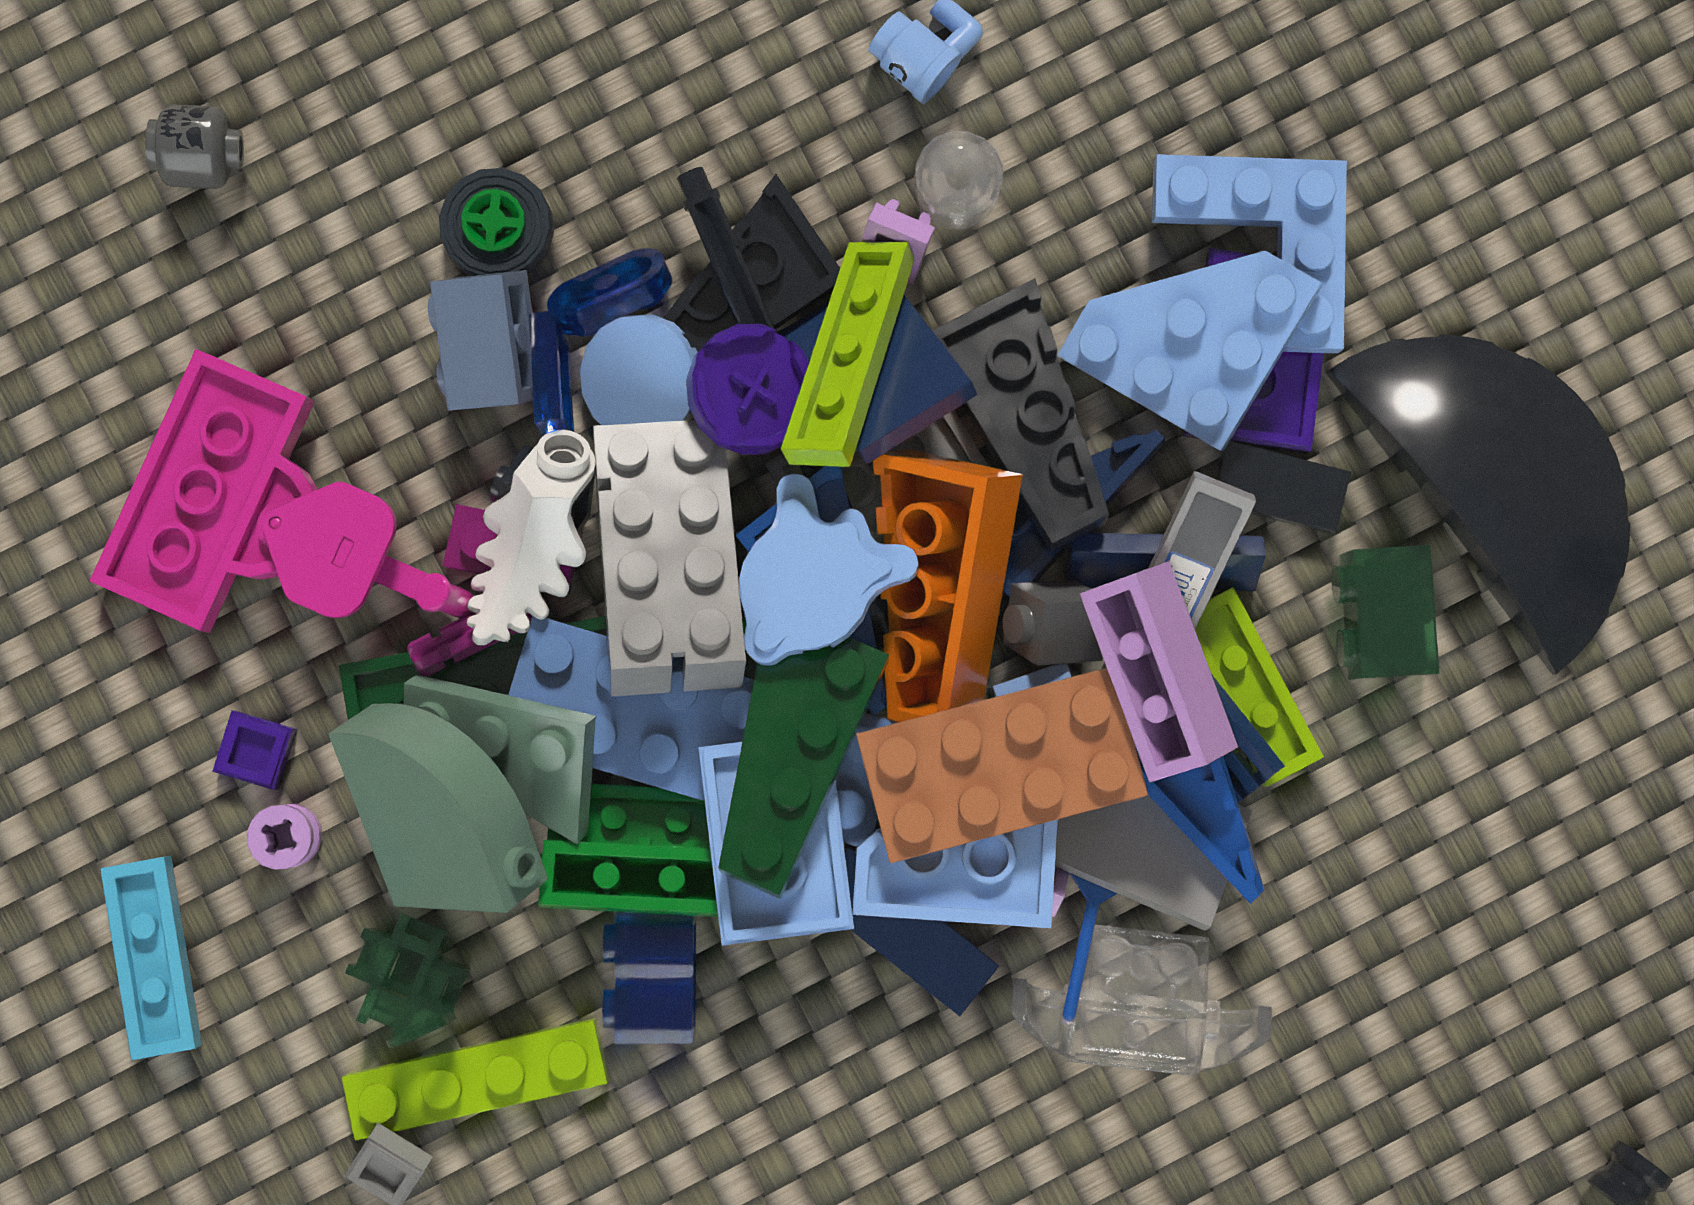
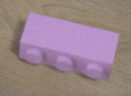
M1169 561L1080 593L1149 782L1207 765L1238 748Z

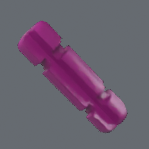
M472 612L439 628L441 635L432 638L430 633L410 642L407 649L417 672L422 676L428 677L446 668L444 661L453 658L454 662L457 663L500 641L492 640L487 645H477L473 642L474 629L467 625L468 618L477 614ZM526 613L529 623H531L532 615ZM508 628V631L511 636L518 633Z

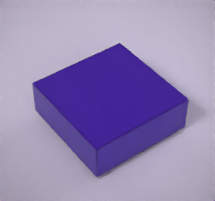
M231 710L212 772L268 789L278 790L297 729L247 713Z

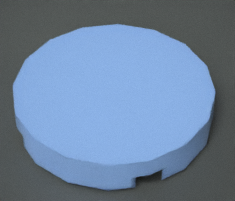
M653 314L624 316L601 327L591 339L584 352L580 367L583 398L592 417L601 425L688 421L693 417L687 401L686 378L697 350L695 347L691 348L688 340L682 335L685 333L674 322Z

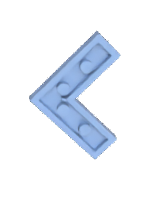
M1157 154L1153 161L1152 223L1277 227V257L1323 284L1283 352L1340 353L1344 349L1347 161Z

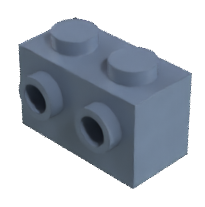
M527 270L456 277L430 282L432 295L428 300V317L432 328L437 332L440 359L437 364V381L441 392L446 395L448 411L518 405L534 400L532 348L537 356L538 352L533 336L535 329Z

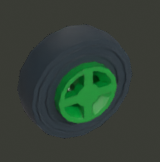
M504 168L480 169L461 178L446 195L439 214L440 239L452 262L469 276L527 270V274H529L546 257L554 235L552 211L541 189L524 175ZM505 228L511 229V231L506 230L497 240V234L501 233Z

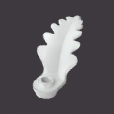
M556 430L545 434L515 470L510 492L489 505L484 512L485 525L498 536L496 539L479 545L475 554L479 561L492 568L488 572L476 575L471 582L472 589L484 592L472 597L468 602L469 610L477 613L467 620V625L474 629L472 640L477 645H487L492 640L508 642L510 640L508 628L520 634L528 632L530 623L526 613H530L539 620L545 619L549 614V608L540 592H546L558 597L566 596L569 591V584L560 570V565L578 567L586 558V551L574 525L571 509L574 501L593 478L596 460L587 440L575 432Z

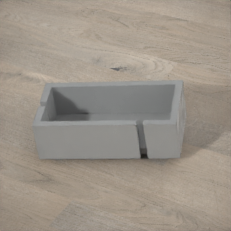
M695 420L593 426L594 456L596 460L595 480L611 697L670 693L672 657H684L682 679L684 692L742 688L746 654L726 449L718 446L699 429Z

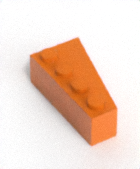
M912 449L889 450L873 460L874 475H880L882 507H876L877 534H884V545L899 544L913 549L919 566L916 577L911 581L890 587L880 594L881 599L887 600L889 633L883 635L884 652L889 654V662L885 669L887 717L895 722H903L983 701L985 698L1023 475Z

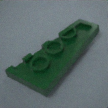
M849 637L835 647L829 645L817 650H806L802 654L789 655L775 665L768 666L757 663L718 866L721 873L779 899L782 898L887 667L889 654Z

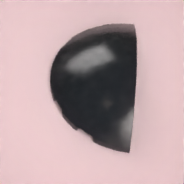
M1442 334L1438 337H1421L1408 340L1403 338L1372 346L1350 356L1325 372L1400 473L1405 470L1409 472L1482 569L1476 574L1551 674L1556 675L1588 645L1605 621L1620 579L1624 577L1629 553L1631 524L1628 520L1624 475L1617 454L1605 430L1591 409L1563 380L1537 361L1498 347L1493 342L1466 336Z

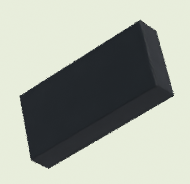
M1229 441L1222 452L1216 480L1253 494L1256 503L1250 513L1252 515L1332 535L1337 532L1351 471Z

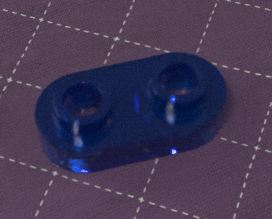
M651 248L633 250L559 285L550 294L547 300V309L561 333L580 337L590 336L597 333L601 327L636 310H645L657 305L671 287L672 275L660 251Z

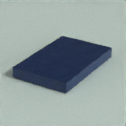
M903 295L856 446V450L866 464L978 395L971 379L905 295ZM829 301L777 333L782 335L787 341L793 340L804 351L809 362Z

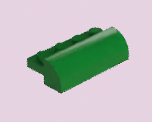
M591 784L588 834L576 844L548 828L547 840H543L542 862L548 880L539 886L538 906L540 908L718 917L705 801L659 787Z

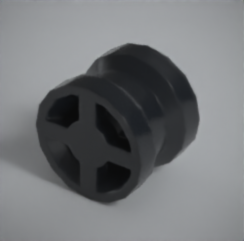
M1617 1140L1610 1149L1611 1161L1605 1169L1594 1170L1587 1180L1592 1187L1615 1205H1648V1202L1655 1193L1665 1192L1673 1182L1656 1165L1620 1140Z

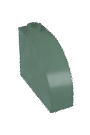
M388 703L372 704L328 733L394 907L508 913L548 880L529 823L515 792L490 757L457 727L426 710L404 704Z

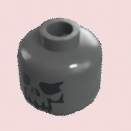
M167 105L162 109L157 120L149 119L147 123L145 137L147 165L149 170L158 171L162 182L171 187L220 189L227 183L231 168H242L243 132L242 130L231 129L229 118L221 108L215 106Z

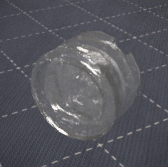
M950 131L935 137L922 150L915 167L914 196L920 210L930 214L933 223L948 229H966L981 223L993 211L1003 185V165L997 150L985 138L969 131Z

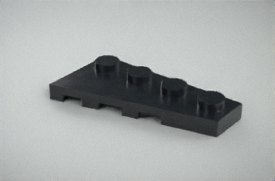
M1034 278L932 330L968 375L978 395L964 403L962 407L999 468L1023 475L1019 501L1050 552L1107 523L1109 512L1086 439L1082 437L1075 415L1074 400L1069 384L1065 383L1057 357V346L1051 327L1047 325L1041 306V295L1036 279Z

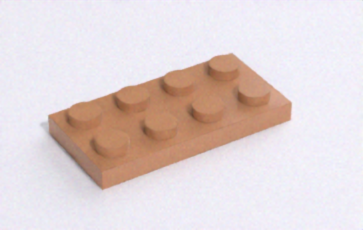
M1107 668L856 734L889 863L1148 796L1134 740Z

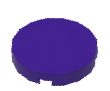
M737 324L716 333L693 357L686 378L688 406L699 429L718 446L741 455L766 454L782 446L809 365L804 351L793 340L787 341L782 335L774 333L777 330L763 324Z

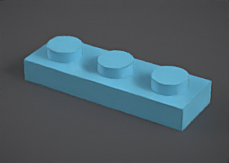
M165 856L100 868L131 1060L186 1051L202 1046L172 857Z

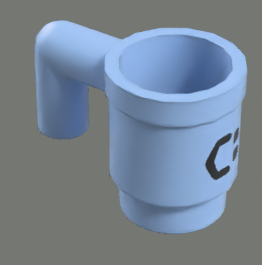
M938 0L930 11V15L952 32L945 41L941 40L920 21H911L902 12L898 11L884 23L868 48V51L881 61L880 67L910 91L912 96L921 104L927 103L939 92L952 76L961 59L983 36L982 25L953 0Z

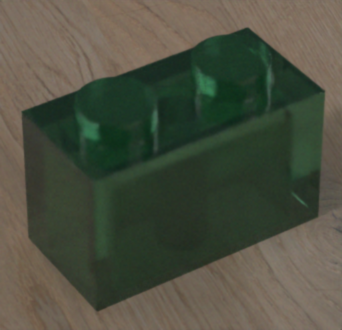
M1430 545L1353 549L1340 554V565L1333 566L1331 581L1335 603H1343L1345 629H1338L1336 653L1340 667H1347L1348 680L1440 674Z

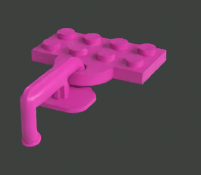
M195 349L89 580L103 588L206 633L211 632L236 575L257 580L279 577L284 594L289 600L330 618H344L357 612L367 600L374 582L415 599L419 607L425 611H440L456 618H461L473 612L469 610L468 602L474 597L469 591L449 583L448 579L442 574H428L387 556L396 534L397 522L392 508L386 501L345 482H335L318 489L309 473L289 459L315 403L314 400Z

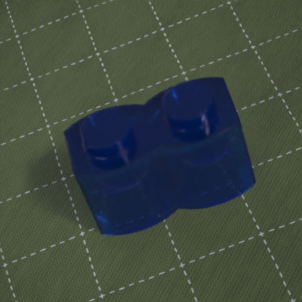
M616 912L615 924H604L603 961L604 963H615V989H604L602 1021L603 1028H614L615 1044L694 1043L696 1038V916Z

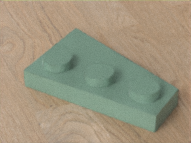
M418 674L404 683V705L431 712L448 721L470 737L490 757L505 776L526 815L576 844L588 834L596 715Z

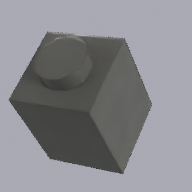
M1077 580L1011 583L1009 604L1003 615V644L1035 665L1102 661L1101 650L1080 593L1091 590V588Z

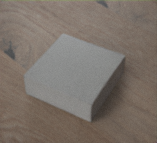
M377 1123L344 1177L389 1205H403L433 1156Z

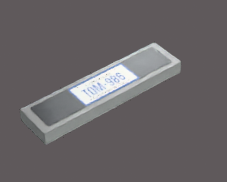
M1196 471L1192 473L1149 566L1151 568L1168 561L1170 562L1194 629L1256 503L1253 494ZM1105 662L1101 669L1107 668Z

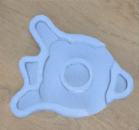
M790 474L783 477L777 486V513L773 525L754 543L743 562L739 577L740 599L747 623L744 644L748 655L761 665L771 666L789 655L802 654L803 651L817 650L829 645L835 647L849 638L861 624L870 604L879 594L890 587L907 583L916 577L919 569L916 554L913 549L905 545L877 543L870 534L864 516L858 510H845L833 522L822 521L819 518L815 492L810 480L799 474Z

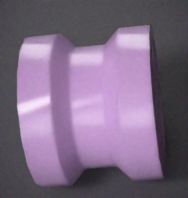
M298 804L275 805L260 811L252 819L247 831V846L253 858L261 865L274 870L297 867L310 861L319 851L322 842V827L317 816L308 808ZM271 831L276 834V839L279 843L276 849L274 848L276 845V842L274 840V834L271 833Z

